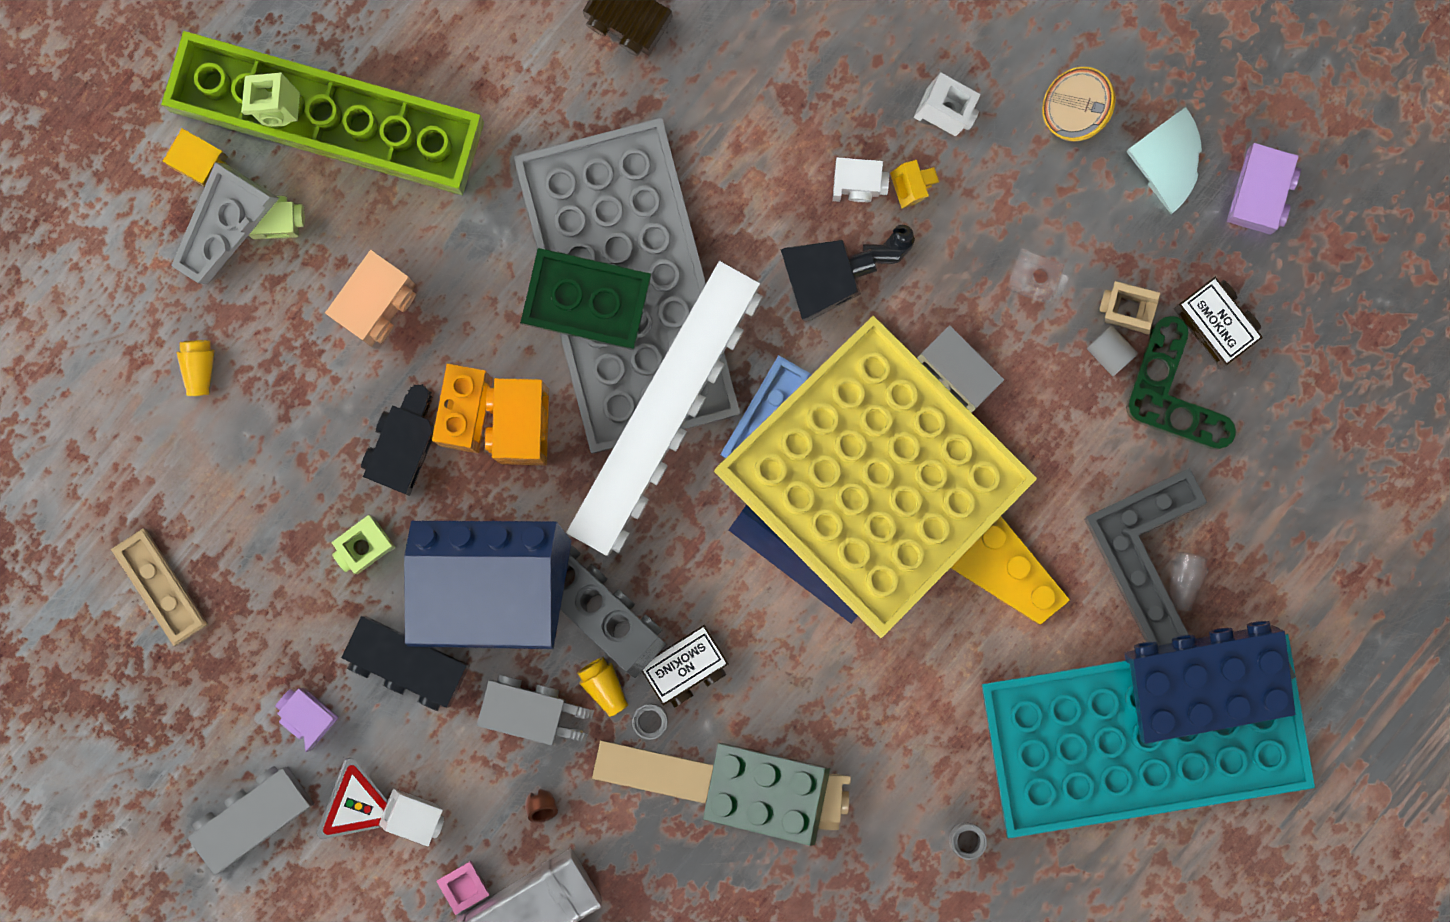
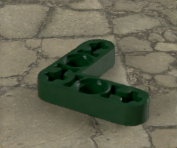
M1175 316L1164 317L1154 325L1127 400V413L1133 421L1209 449L1218 450L1225 448L1233 442L1236 435L1235 424L1229 417L1168 395L1189 332L1187 325L1180 318ZM1170 324L1176 326L1175 333L1180 335L1179 340L1174 339L1170 342L1167 352L1175 353L1173 359L1165 353L1152 351L1154 345L1158 349L1162 348L1165 336L1160 333V329H1166ZM1158 359L1167 365L1168 373L1165 379L1154 381L1148 376L1147 365L1151 360ZM1145 396H1148L1150 398L1149 404L1159 409L1163 408V401L1169 403L1163 414L1162 424L1156 422L1160 414L1147 412L1144 417L1139 415L1140 408L1134 406L1135 401H1141ZM1182 408L1190 413L1192 420L1187 429L1178 430L1171 424L1170 417L1175 409ZM1199 414L1206 417L1201 424L1213 427L1218 422H1221L1223 424L1222 430L1227 432V437L1220 438L1217 442L1212 441L1213 434L1205 430L1199 431V437L1194 436L1193 432L1199 425Z

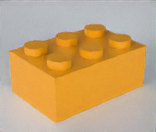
M494 378V388H487L486 410L493 414V427H486L485 450L492 453V458L501 465L547 466L549 388L543 380Z

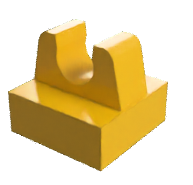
M917 160L903 163L890 172L902 209L916 205L929 196L927 189L931 188L933 184L939 183L935 167L920 171Z

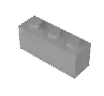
M275 766L271 767L255 779L259 786L248 794L244 789H241L224 801L227 809L215 817L212 812H209L192 825L196 831L187 838L213 875L224 871L315 805L289 767L282 768L279 771Z

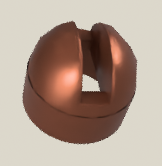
M539 789L538 795L531 792L525 800L527 817L531 822H544L558 814L556 801L549 791Z

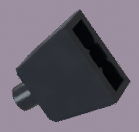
M843 240L780 249L801 318L805 322L813 320L859 296L861 293L856 278L877 272L870 249L849 256Z

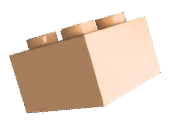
M370 250L325 314L372 347L376 341L381 344L387 338L394 326L390 321L397 311L404 312L410 306L416 296V293L412 291L416 284L406 274Z

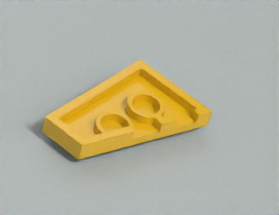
M1001 516L951 567L952 570L1038 625H1041L1070 601Z

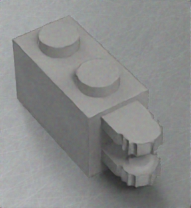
M499 675L498 681L488 680L477 726L551 746L554 745L556 736L586 742L588 734L584 733L583 730L569 729L559 725L563 712L573 714L575 717L582 719H592L594 710L566 703V699L558 697L559 690L537 684L536 690L532 691L520 687L522 680L504 675Z

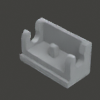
M950 325L917 358L971 413L1004 381Z

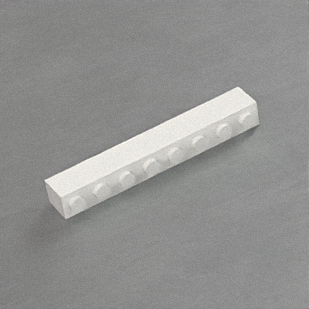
M721 261L718 262L569 526L567 534L608 557L612 550L617 553L620 552L630 534L624 530L631 516L636 519L640 517L649 500L643 495L650 482L657 486L668 467L667 464L662 462L668 450L672 449L676 452L687 433L686 430L681 428L688 415L695 418L706 399V397L701 395L707 381L714 384L725 365V363L719 361L726 347L733 350L744 331L738 327L745 314L752 316L761 302L763 296L757 293L760 289V283Z

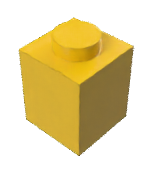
M181 128L163 162L175 171L205 187L215 162L228 165L225 163L228 156L220 149Z

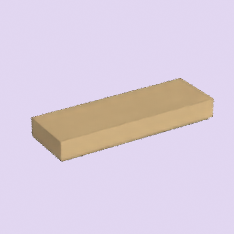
M145 528L111 549L173 646H177L208 625Z
M601 740L592 779L706 804L714 765Z

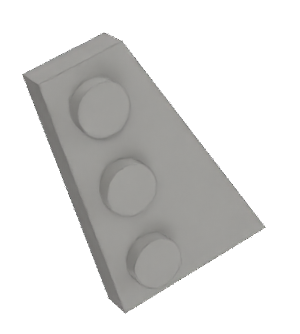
M215 162L171 266L197 283L208 284L277 202L279 197L228 165Z

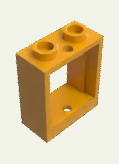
M446 364L432 437L434 443L445 448L479 454L487 413V388H491L493 378L485 370ZM446 400H448L447 408L445 407Z

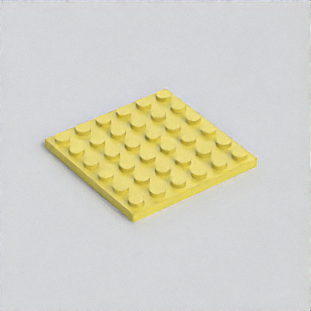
M874 316L860 327L714 470L880 638L886 635L1037 479Z

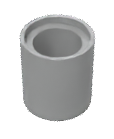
M1112 325L1087 348L1112 377L1138 354Z
M657 704L641 706L636 710L632 718V726L636 734L648 740L660 737L668 725V716L665 710ZM653 710L660 715L661 727L659 730L649 733L641 728L639 718L644 711Z
M963 822L956 825L950 832L949 844L951 849L960 858L974 860L984 853L987 839L984 832L973 823ZM967 830L974 831L978 836L976 848L968 852L960 850L957 844L959 835Z

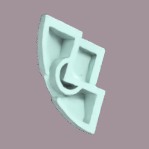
M1186 107L1126 151L1149 180V187L1170 214L1175 212L1188 198L1199 175L1197 168L1199 153L1202 152L1201 140L1196 123Z

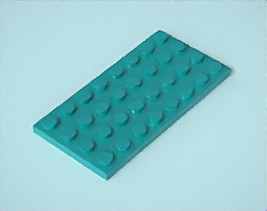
M1285 634L1289 664L1295 673L1289 635ZM1126 661L981 684L1006 837L1009 839L1315 788L1296 677L1291 680L1296 712L1294 716L1147 744L1140 740L1130 664Z

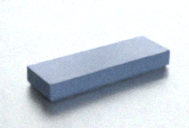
M778 355L720 455L727 458L812 374Z

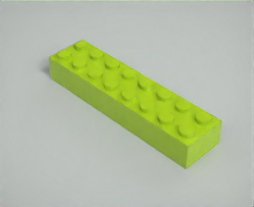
M186 31L182 33L161 103L170 113L462 196L484 126L481 115ZM282 73L300 92L298 121L290 122L285 126L271 127L261 124L252 114L244 115L241 111L245 76ZM265 88L268 92H272V88Z

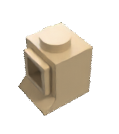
M1115 281L1112 291L1105 289L1099 312L1106 313L1105 323L1150 335L1160 293ZM1121 298L1140 303L1136 318L1118 314Z

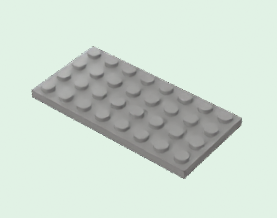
M662 118L514 156L537 249L542 248L651 273L652 275L634 350L560 334L591 454L615 447L706 285ZM724 353L719 360L725 363L720 375L714 384L707 381L701 392V395L706 397L702 407L695 418L688 415L681 427L685 430L740 415Z

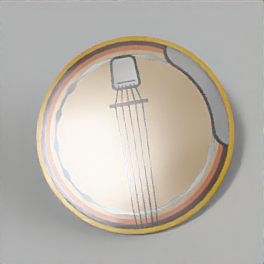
M1076 67L1062 73L1049 86L1043 100L1042 112L1047 127L1056 136L1066 141H1082L1093 137L1107 125L1114 112L1116 102L1114 87L1108 77L1095 68Z

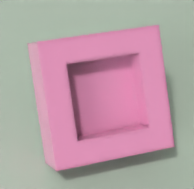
M472 861L436 881L455 915L490 895Z

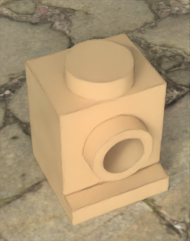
M829 774L818 829L839 830L841 814L848 815L849 791H842V785L850 784V775Z

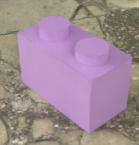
M1253 143L1247 149L1227 222L1270 235L1278 229V226L1284 227L1290 212V205L1285 204L1289 189L1295 190L1301 173V168L1296 167L1298 156Z

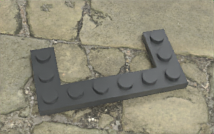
M1190 468L1086 516L1084 519L1145 641L1157 642L1158 646L1172 643L1173 637L1189 634L1139 536L1206 505L1207 501ZM1289 664L1292 680L1296 677V675L1291 665Z

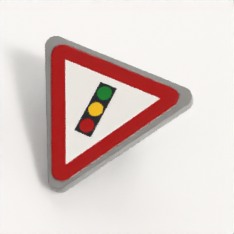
M346 758L316 832L320 839L381 827L379 823L388 801L353 758Z

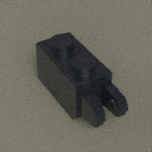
M413 384L407 390L408 394L405 395L400 408L392 405L390 412L383 411L375 431L380 434L375 448L368 447L361 463V468L365 469L364 478L410 496L428 454L434 432L433 423L425 419L430 408L429 403L432 402V392L423 384Z

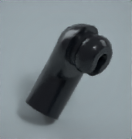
M898 225L893 229L892 235L883 245L863 244V251L871 250L875 264H896L912 249L915 241L913 230L907 225Z

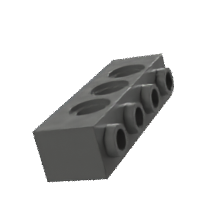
M571 544L567 571L574 570L575 579L572 584L564 587L560 610L624 671L636 678L666 646V643L658 636L662 629L646 614L641 619L638 618L631 611L635 603L621 590L617 589L613 594L603 584L608 578L592 563L585 568L576 560L581 553ZM601 595V607L595 612H588L587 604L589 600L594 596ZM622 621H629L630 629L628 633L622 638H615L614 630L617 624Z

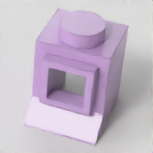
M298 688L296 692L289 689L275 705L280 710L277 713L281 717L279 723L298 739L304 738L305 752L311 751L339 718L305 688Z

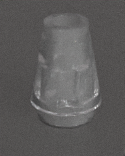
M1177 552L1176 559L1171 560L1170 599L1175 608L1192 611L1193 604L1209 571V568L1206 567L1207 558L1191 553Z

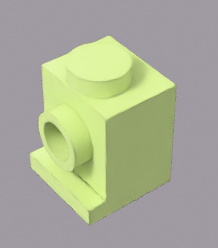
M282 73L245 76L241 112L244 115L252 114L265 126H285L290 122L298 121L300 92ZM265 88H272V92H268Z
M277 196L279 197L277 202L248 236L252 239L299 237L298 227H304L305 224L303 204L287 202L286 196Z
M371 515L366 516L331 542L337 550L332 556L344 572L351 569L354 574L361 573L396 547L374 516ZM360 540H365L369 545V550L364 555L358 554L355 549L357 542Z

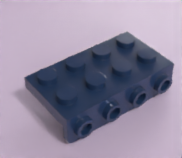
M1256 621L1248 623L1247 629L1233 632L1232 628H1218L1209 631L1210 636L1196 639L1195 635H1180L1173 637L1170 644L1158 646L1157 642H1143L1134 645V650L1125 652L1124 656L1125 661L1130 664L1140 740L1147 744L1296 715L1285 631L1271 625L1270 621Z

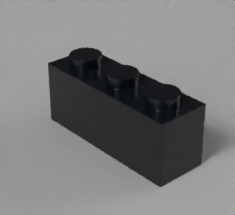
M367 616L360 617L341 657L350 662L347 667L348 670L365 678H369L370 673L385 679L382 684L384 687L402 695L406 689L420 696L417 702L435 711H438L440 706L445 708L451 706L470 666L432 647H408L405 644V634Z

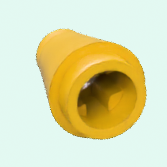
M210 340L179 342L180 351H176L184 387L186 388V396L209 395L215 350L211 349Z
M604 657L590 662L577 672L581 679L579 684L606 711L609 717L616 715L629 705L612 663H607Z

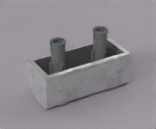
M570 848L556 858L545 861L538 869L469 911H463L451 922H581V919L602 907L601 896L574 851Z

